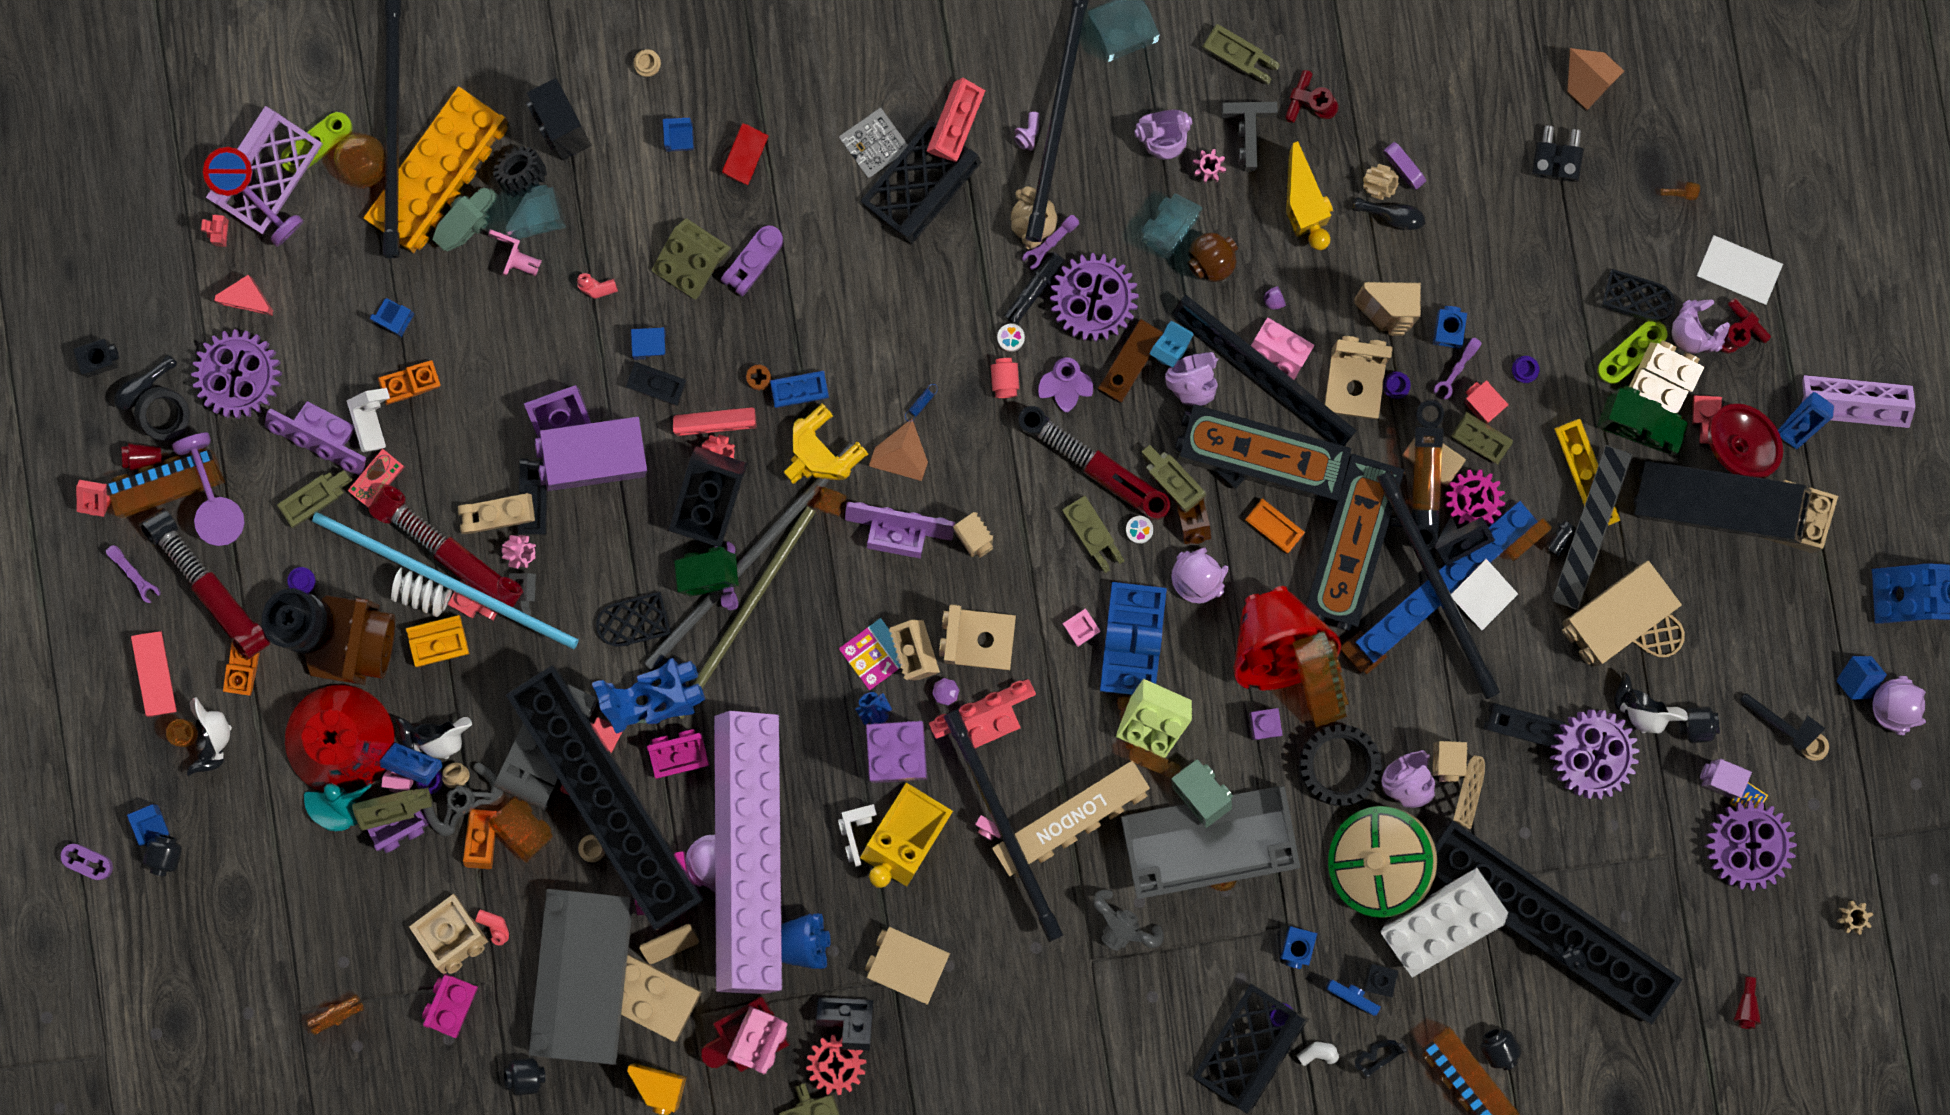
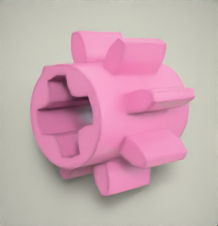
M1215 149L1212 150L1211 154H1206L1202 150L1200 152L1201 161L1197 159L1193 161L1195 166H1199V169L1194 172V176L1201 175L1204 177L1203 183L1205 184L1211 178L1217 183L1219 180L1218 172H1226V168L1220 166L1225 157L1218 158L1215 155ZM1205 161H1208L1209 164H1216L1213 172L1210 169L1204 170Z
M510 535V540L502 545V559L510 560L508 563L509 567L517 569L519 566L528 568V563L535 559L534 547L536 545L528 543L529 536Z

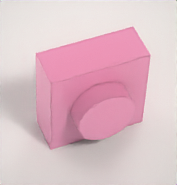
M1086 608L1063 623V626L1077 647L1101 632Z
M387 770L383 775L381 787H386L391 792L399 793L410 790L414 780Z
M981 815L975 824L980 827L978 833L990 840L994 836L1000 838L1001 836L995 823Z

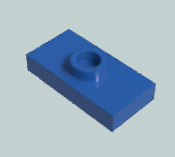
M824 371L770 380L775 408L829 399Z
M394 743L380 760L381 768L428 785L442 768L441 760Z
M1330 979L1326 986V990L1373 1016L1377 1015L1381 1008L1364 998L1365 992L1352 984L1349 988H1346Z

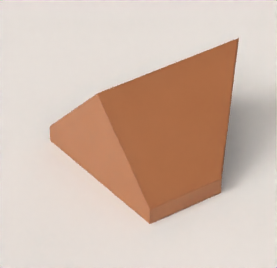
M1570 48L1567 93L1587 111L1622 75L1624 70L1603 52Z
M913 419L909 420L875 447L869 464L870 467L922 481L928 461L912 421Z

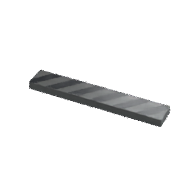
M1605 445L1552 601L1579 610L1628 470L1632 453Z

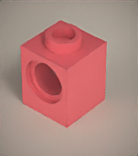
M1487 380L1482 385L1476 382L1465 392L1468 397L1463 401L1477 418L1486 424L1509 405Z

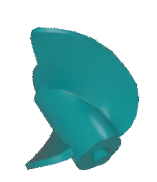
M331 783L326 784L324 793L306 792L304 794L305 808L313 821L324 829L344 831L350 826L358 824L352 804L359 803L364 792L372 785L369 783L363 789L348 793L343 787H338Z

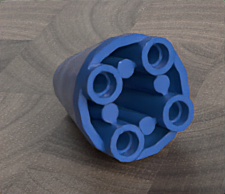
M821 913L808 914L781 924V963L811 969H825L827 967L825 951L826 947H830L831 938L829 931H824Z

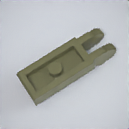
M1219 24L1214 26L1202 46V49L1267 85H1269L1272 79L1266 73L1254 67L1259 60L1262 64L1274 70H1278L1280 66L1277 61L1264 54L1263 50Z
M1083 496L1062 510L1090 556H1094L1104 573L1110 571L1107 561L1099 553L1104 548H1109L1116 562L1119 564L1124 562L1122 555L1114 545L1115 541L1086 496Z

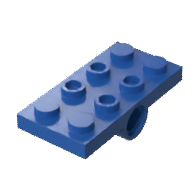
M1112 582L1100 692L1133 695L1143 679L1156 684L1167 588Z

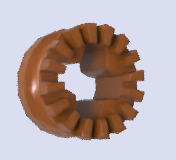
M754 365L747 371L746 378L751 388L758 391L764 390L771 383V374L765 366ZM757 370H761L762 374L767 376L766 380H762L760 385H757L756 381L751 379L752 375H756Z

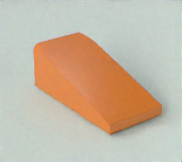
M473 809L469 812L463 857L465 867L492 869L497 811Z

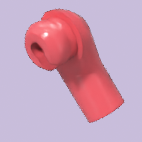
M582 273L577 278V285L580 291L592 298H600L618 292L614 279L600 283L588 273Z
M480 909L475 922L489 927L493 944L497 946L503 945L509 939V931L505 920L498 915Z

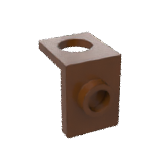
M1359 631L1341 646V651L1358 671L1365 676L1386 659L1387 656L1383 654L1377 661L1371 663L1355 644L1364 635L1362 631Z

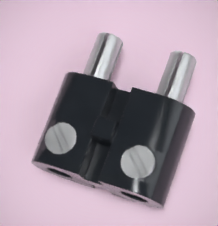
M1549 125L1545 126L1543 141L1536 143L1532 176L1551 180L1554 178L1566 182H1579L1584 149L1579 147L1581 130L1577 129L1576 134V129H1573L1570 145L1560 146L1552 143L1554 127L1550 126L1549 130Z

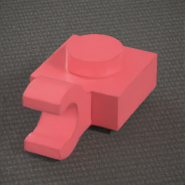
M213 215L212 222L202 219L201 231L207 233V238H210V242L213 245L226 247L229 220L221 215Z
M1693 396L1692 424L1700 425L1699 444H1710L1708 426L1713 415L1722 407V397Z
M457 592L453 593L448 602V605L471 618L474 617L476 612L491 620H494L497 615L490 608Z

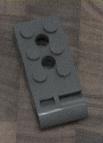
M568 685L590 719L599 699ZM523 723L494 787L545 810L551 798H553L560 780Z

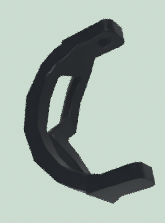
M1385 1039L1370 1045V1053L1361 1051L1357 1055L1355 1067L1362 1079H1367L1376 1070L1400 1054L1407 1052V1049L1403 1043H1398L1395 1040ZM1390 1046L1391 1055L1368 1070L1363 1068L1361 1063L1364 1058L1376 1061L1377 1050Z

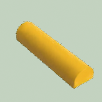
M1577 419L1554 430L1585 506L1599 464L1582 421ZM1614 507L1608 526L1621 521L1616 507Z

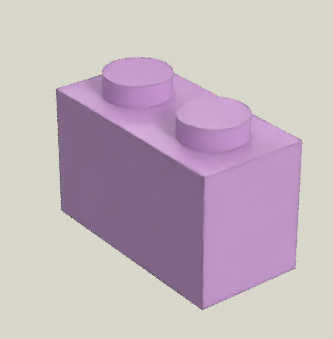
M1722 759L1713 760L1710 762V765L1706 763L1701 772L1700 779L1703 780L1701 786L1730 799L1742 798L1752 772Z

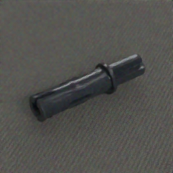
M1051 252L1037 271H1033L1034 276L1004 314L1007 319L1019 325V322L1047 285H1051L1050 280L1064 262L1060 255Z

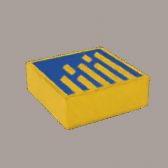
M1748 782L1742 798L1731 799L1729 804L1736 808V803L1741 802L1744 809H1746L1747 802L1752 801L1754 808H1756L1759 802L1764 803L1768 795Z

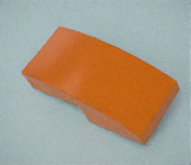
M432 360L378 378L380 389L387 388L390 398L385 400L386 405L420 395L441 386Z
M231 643L223 692L251 695L260 652L249 660H245L235 649L233 643Z

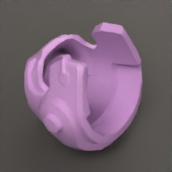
M1180 110L1152 113L1139 119V123L1136 124V129L1134 130L1135 137L1140 142H1143L1148 153L1155 158L1162 160L1172 159L1181 154L1186 147L1187 132L1190 130V125H1192V119L1188 117L1186 112Z
M1687 300L1683 303L1679 316L1675 319L1672 326V337L1679 349L1690 354H1696L1699 352H1718L1723 348L1722 345L1725 343L1724 339L1730 324L1727 322L1719 326L1715 330L1714 335L1711 336L1702 328L1697 314L1698 311H1703L1713 305L1714 300Z
M1213 352L1194 354L1179 360L1174 367L1170 366L1166 373L1167 387L1174 392L1175 396L1184 405L1192 406L1196 404L1202 406L1214 400L1218 385L1213 377L1214 372L1212 370L1216 367L1218 358L1215 357Z
M1205 547L1192 553L1189 551L1181 552L1176 557L1177 561L1171 574L1175 590L1181 597L1192 603H1205L1215 597L1219 598L1224 593L1225 585L1223 580L1228 572V566L1225 565L1221 569L1211 556L1205 554L1207 552Z
M1899 676L1897 679L1886 681L1880 685L1873 697V713L1876 720L1885 729L1896 732V735H1905L1906 732H1910L1911 727L1923 725L1926 723L1925 719L1922 718L1925 711L1924 695L1926 692L1913 685L1912 680H1909L1907 676Z
M1422 750L1406 754L1392 762L1385 769L1381 781L1386 795L1402 803L1406 808L1421 807L1433 799L1435 796V780L1426 767L1429 763L1430 755H1427Z
M706 835L696 840L690 846L685 858L686 867L694 885L699 887L704 885L716 893L715 835Z

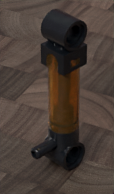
M1434 399L1423 401L1416 413L1417 419L1422 426H1416L1412 503V517L1419 531L1426 529L1432 533L1433 539L1426 544L1429 550L1435 547L1439 537L1444 427H1438L1444 417V408L1440 402ZM1434 406L1437 408L1439 414L1437 419L1434 421L1426 420L1422 413L1425 407ZM1397 516L1390 517V527H1402Z

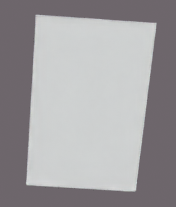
M1714 235L1697 276L1766 305L1783 264Z

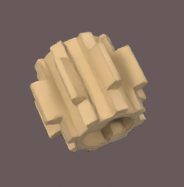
M1378 164V167L1371 166V169L1366 171L1363 179V188L1366 189L1367 193L1371 194V197L1383 200L1384 196L1391 197V195L1395 194L1399 184V177L1395 171L1391 170V167Z
M1849 901L1847 909L1839 908L1842 918L1838 919L1837 923H1844L1845 933L1854 930L1857 935H1861L1862 927L1871 928L1868 917L1873 916V913L1865 911L1866 903H1861L1857 906L1854 901ZM1854 910L1858 912L1857 917L1860 919L1857 925L1852 924L1853 918L1850 917Z

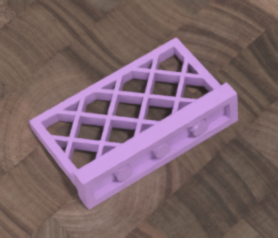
M265 106L238 147V150L246 154L251 165L254 160L256 161V165L252 166V170H258L260 184L248 187L251 190L261 188L264 203L268 207L274 205L272 211L277 215L323 143ZM279 122L288 127L290 138L279 141L275 140L274 130ZM293 131H295L301 136L294 137ZM269 137H270V138H271V142H270V143H266V142L268 141ZM307 139L314 144L308 154L298 156L295 141ZM291 142L294 157L279 160L277 145ZM272 146L275 161L261 164L260 151L262 148ZM304 159V161L300 165L299 160ZM295 161L296 173L293 177L283 179L280 164ZM276 165L279 180L265 183L262 168ZM289 182V184L285 188L284 183ZM280 184L281 196L278 200L268 202L266 187ZM210 190L206 198L218 204L264 235L273 222L268 216L261 226L253 221L251 209L259 207L256 204L250 205L248 196L243 191L245 207L234 209L227 204L231 196L220 195ZM241 211H246V212H247V217H246L245 215H243L242 213H240V212H241Z

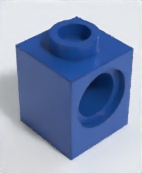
M1445 306V309H1440L1437 312L1433 345L1460 349L1463 345L1467 313L1461 312V308L1454 306ZM1453 320L1457 325V331L1454 333L1447 332L1443 327L1444 321Z
M1288 926L1280 957L1286 960V966L1301 969L1303 964L1309 966L1317 933ZM1299 940L1304 943L1305 952L1302 956L1296 957L1291 953V945Z

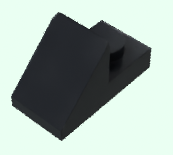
M1451 516L1435 547L1446 566L1495 541V538L1483 517L1458 528Z

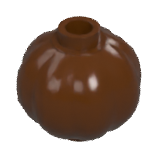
M1204 233L1192 242L1188 252L1191 259L1187 264L1199 280L1204 277L1208 282L1223 281L1233 273L1236 267L1235 251L1238 250V247L1230 236L1224 238L1217 233Z

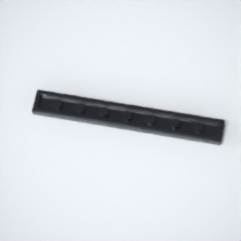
M1186 294L1171 313L1332 443L1345 446L1357 431Z

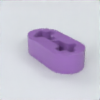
M1393 142L1383 150L1387 160L1413 190H1417L1426 182L1421 171L1397 143Z
M69 844L61 852V861L66 867L89 878L104 880L113 871V864L108 857L82 845ZM78 849V855L85 858L84 863L74 861L72 864L68 853L75 852ZM102 860V866L106 870L96 875V869L89 866L90 861L100 863Z

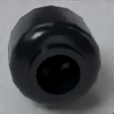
M1708 706L1686 709L1688 720L1679 721L1680 735H1686L1690 743L1711 742L1715 739L1716 734H1720L1718 712L1713 713L1712 708Z
M156 834L155 838H150L147 841L142 862L146 867L150 868L151 874L166 876L167 872H173L178 868L182 847L177 843V838Z
M1495 1028L1483 1036L1480 1048L1490 1067L1506 1071L1517 1065V1059L1522 1051L1511 1031Z
M534 1058L512 1060L508 1068H504L505 1088L510 1090L515 1096L536 1094L540 1090L541 1083L546 1081L544 1067H539L538 1062Z

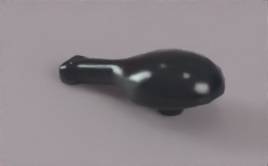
M1357 197L1352 205L1354 211H1364L1382 216L1389 224L1399 230H1417L1425 225L1424 214L1418 208L1408 204L1383 205Z
M168 355L146 374L124 383L114 397L116 408L127 410L134 407L139 397L152 388L155 380L177 366V361Z

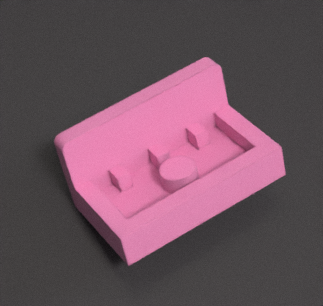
M1267 318L1251 346L1294 380L1313 349L1314 344Z
M750 1006L727 1057L762 1074H766L767 1069L774 1063L775 1051L779 1043L786 1036L787 1023L778 1017Z

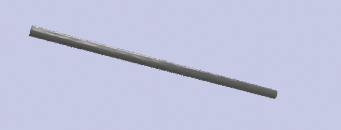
M849 443L838 457L842 456L852 445ZM816 478L737 563L738 578L830 479ZM723 590L710 592L644 662L651 670L658 665L715 604L721 595L724 594Z

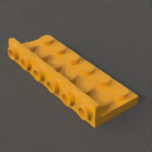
M459 86L399 168L398 231L400 234V245L413 254L417 249L421 250L429 239L427 234L432 227L437 228L439 222L445 217L442 213L447 206L451 205L460 196L461 193L458 192L464 183L469 184L476 174L474 169L480 161L484 162L492 152L491 145L496 139L500 140L508 129L506 126L508 121L503 115H499ZM385 189L364 217L366 221L383 233L385 230Z

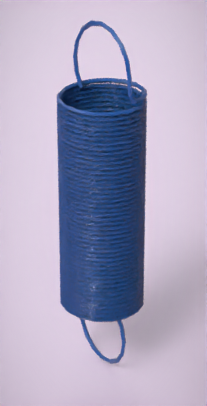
M925 389L908 411L917 417L933 398L934 394Z

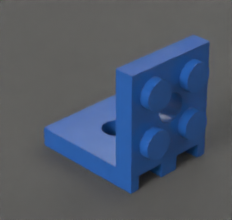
M1919 564L1872 569L1875 624L1920 620L1950 621V565ZM1899 587L1904 590V598L1901 601H1898L1896 597V591Z

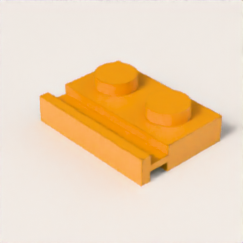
M460 615L406 628L416 668L470 654Z

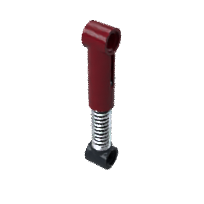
M1028 406L1020 412L1018 425L1024 434L1035 438L1038 437L1044 440V442L1048 441V445L1052 444V448L1056 447V450H1060V453L1064 452V456L1068 455V459L1072 458V461H1076V464L1080 463V467L1084 466L1083 473L1142 512L1148 519L1158 521L1167 515L1170 509V501L1164 493L1156 490L1101 451L1095 452L1093 450L1091 452V449H1087L1086 445L1082 446V442L1078 443V439L1075 441L1074 437H1070V434L1066 435V431L1062 432V428L1059 430L1058 426L1055 427L1054 423L1050 421V418L1039 407ZM1029 414H1035L1039 417L1040 423L1038 426L1030 428L1024 422L1025 417ZM1122 482L1126 483L1127 485L1138 491L1140 494L1145 496V498L1143 499L1134 492H1132L1130 489L1122 485ZM1152 499H1159L1163 503L1164 509L1159 513H1154L1149 509L1148 503Z
M159 509L139 523V527L147 540L153 545H160L165 550V553H169L168 556L171 557L174 564H177V568H180L186 579H189V583H192V591L228 634L235 649L245 660H249L270 645V641L266 638L263 629L257 623H253L215 574L204 571L205 567H201L202 563H199V559L196 560V556H192L193 552H190V548L187 549V545H183L184 541H181V537L176 532L178 530L177 524L166 509Z

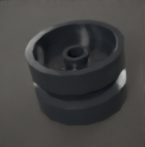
M295 588L282 589L273 594L266 602L262 612V629L266 638L274 645L300 654L312 653L321 648L329 639L333 628V615L329 605L321 598Z

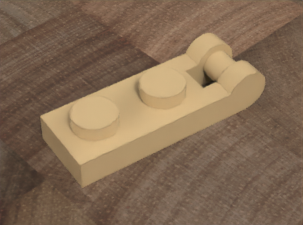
M528 493L458 506V514L462 516L461 534H472L535 521L532 495ZM478 513L479 522L473 523L472 514Z

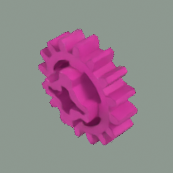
M1479 469L1476 475L1473 476L1472 471L1467 470L1466 478L1461 474L1456 476L1458 484L1450 482L1449 486L1453 491L1446 492L1445 496L1451 498V502L1445 504V507L1453 508L1454 511L1449 516H1458V525H1461L1464 521L1469 524L1480 518L1470 517L1474 511L1480 510L1483 513H1487L1481 517L1490 525L1494 523L1492 515L1499 517L1502 514L1497 507L1505 505V502L1499 500V497L1504 495L1505 492L1497 491L1500 481L1492 483L1493 474L1490 473L1486 477H1482V470ZM1468 482H1480L1477 487L1469 488L1464 486ZM1488 488L1492 493L1493 503L1488 500L1486 492ZM1481 489L1478 498L1481 504L1477 503L1469 509L1472 500L1469 495L1473 496ZM1457 495L1462 499L1464 506L1462 510L1458 506Z

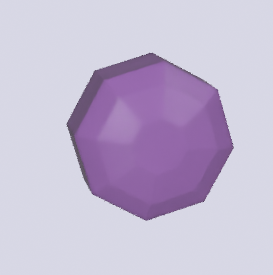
M943 678L935 683L932 694L937 703L948 706L957 701L959 688L955 681Z

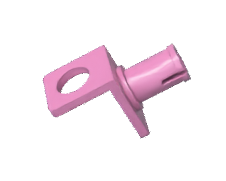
M493 230L489 231L488 236L513 245L502 276L506 277L509 269L513 267L536 276L542 260L520 253L519 249H517L520 240Z

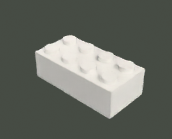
M1476 868L1424 898L1410 911L1388 919L1384 924L1381 934L1411 977H1414L1503 926L1508 912Z

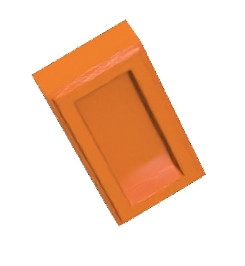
M1263 498L1245 519L1247 523L1286 554L1291 551L1305 533Z

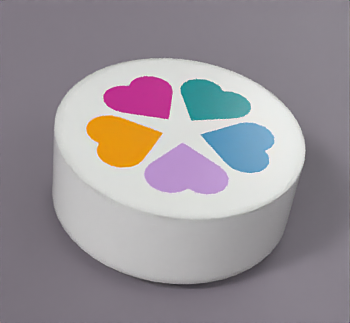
M1016 324L1004 325L1000 328L997 335L999 346L1008 352L1019 350L1025 339L1023 330Z
M1136 516L1129 520L1126 526V535L1130 541L1136 544H1143L1151 538L1153 525L1148 518Z

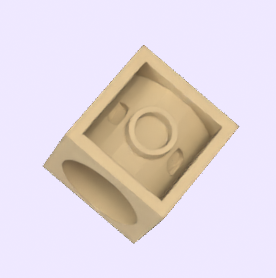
M1810 488L1812 492L1801 544L1767 538L1763 539L1809 553L1823 549L1838 496Z

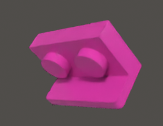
M445 974L443 979L439 977L432 992L436 994L432 1004L428 1003L422 1014V1019H425L423 1026L457 1038L478 986L449 974Z

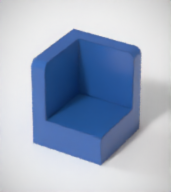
M691 118L663 119L664 146L666 151L694 150L693 123Z
M386 298L377 314H372L369 319L402 337L415 314L403 305L400 306Z
M664 328L631 329L632 357L634 360L646 359L645 356L665 355L666 330Z
M1852 656L1837 678V682L1850 699H1870L1887 674L1872 656Z
M152 804L127 815L140 846H146L147 841L150 838H155L156 834L169 836L168 828L158 805Z

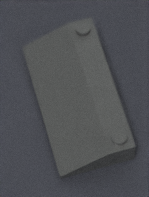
M1285 786L1232 795V809L1207 828L1204 827L1186 804L1120 816L1137 899L1300 868Z
M547 889L529 1055L616 1064L633 897Z

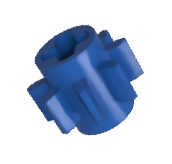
M875 692L863 695L859 700L860 706L855 708L864 725L868 723H885L888 719L887 712L892 710L885 695L882 693L878 696Z

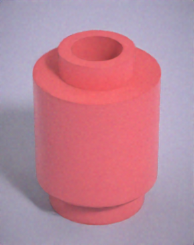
M1012 358L996 359V364L990 365L992 391L995 392V398L1017 397V390H1019L1018 363H1012Z

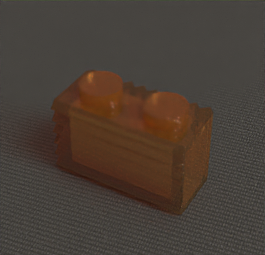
M516 797L496 813L488 823L525 863L543 849L553 837L552 833H550L551 828L541 819L538 821L533 816L529 804L523 800L519 801Z

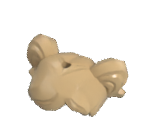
M1030 186L1016 191L1015 194L1019 201L1015 204L1011 213V228L1019 238H1022V242L1027 249L1035 248L1041 244V242H1031L1025 239L1036 189ZM1049 200L1045 213L1046 220L1042 239L1052 235L1057 224L1054 204Z

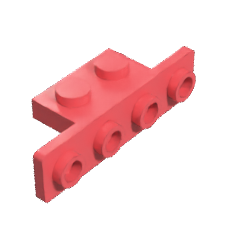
M1029 679L1017 681L1009 688L999 692H992L984 699L974 703H967L960 707L959 712L975 748L1021 728L1012 705L1036 695ZM946 714L936 717L934 721L929 723L936 739L951 733L943 717Z

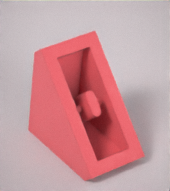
M249 275L215 295L214 301L219 305L270 316L273 314V309L254 279Z

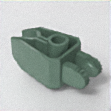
M481 188L472 197L459 196L450 205L451 210L437 225L433 240L444 251H450L463 245L475 233L479 234L488 225L487 221L490 216L486 212L493 205V202L495 203V200H497V193L489 188Z

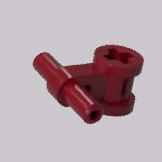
M1308 70L1302 71L1296 88H1293L1290 95L1291 103L1285 116V120L1290 123L1295 122L1301 105L1311 107L1321 119H1330L1338 112V102L1329 89L1319 87L1312 92L1307 91L1313 75Z
M1733 298L1728 303V306L1741 320L1739 323L1729 327L1724 339L1725 343L1722 345V352L1732 353L1738 348L1746 346L1751 339L1750 330L1762 343H1766L1771 339V335L1758 322L1759 318L1752 311L1749 312L1736 298Z

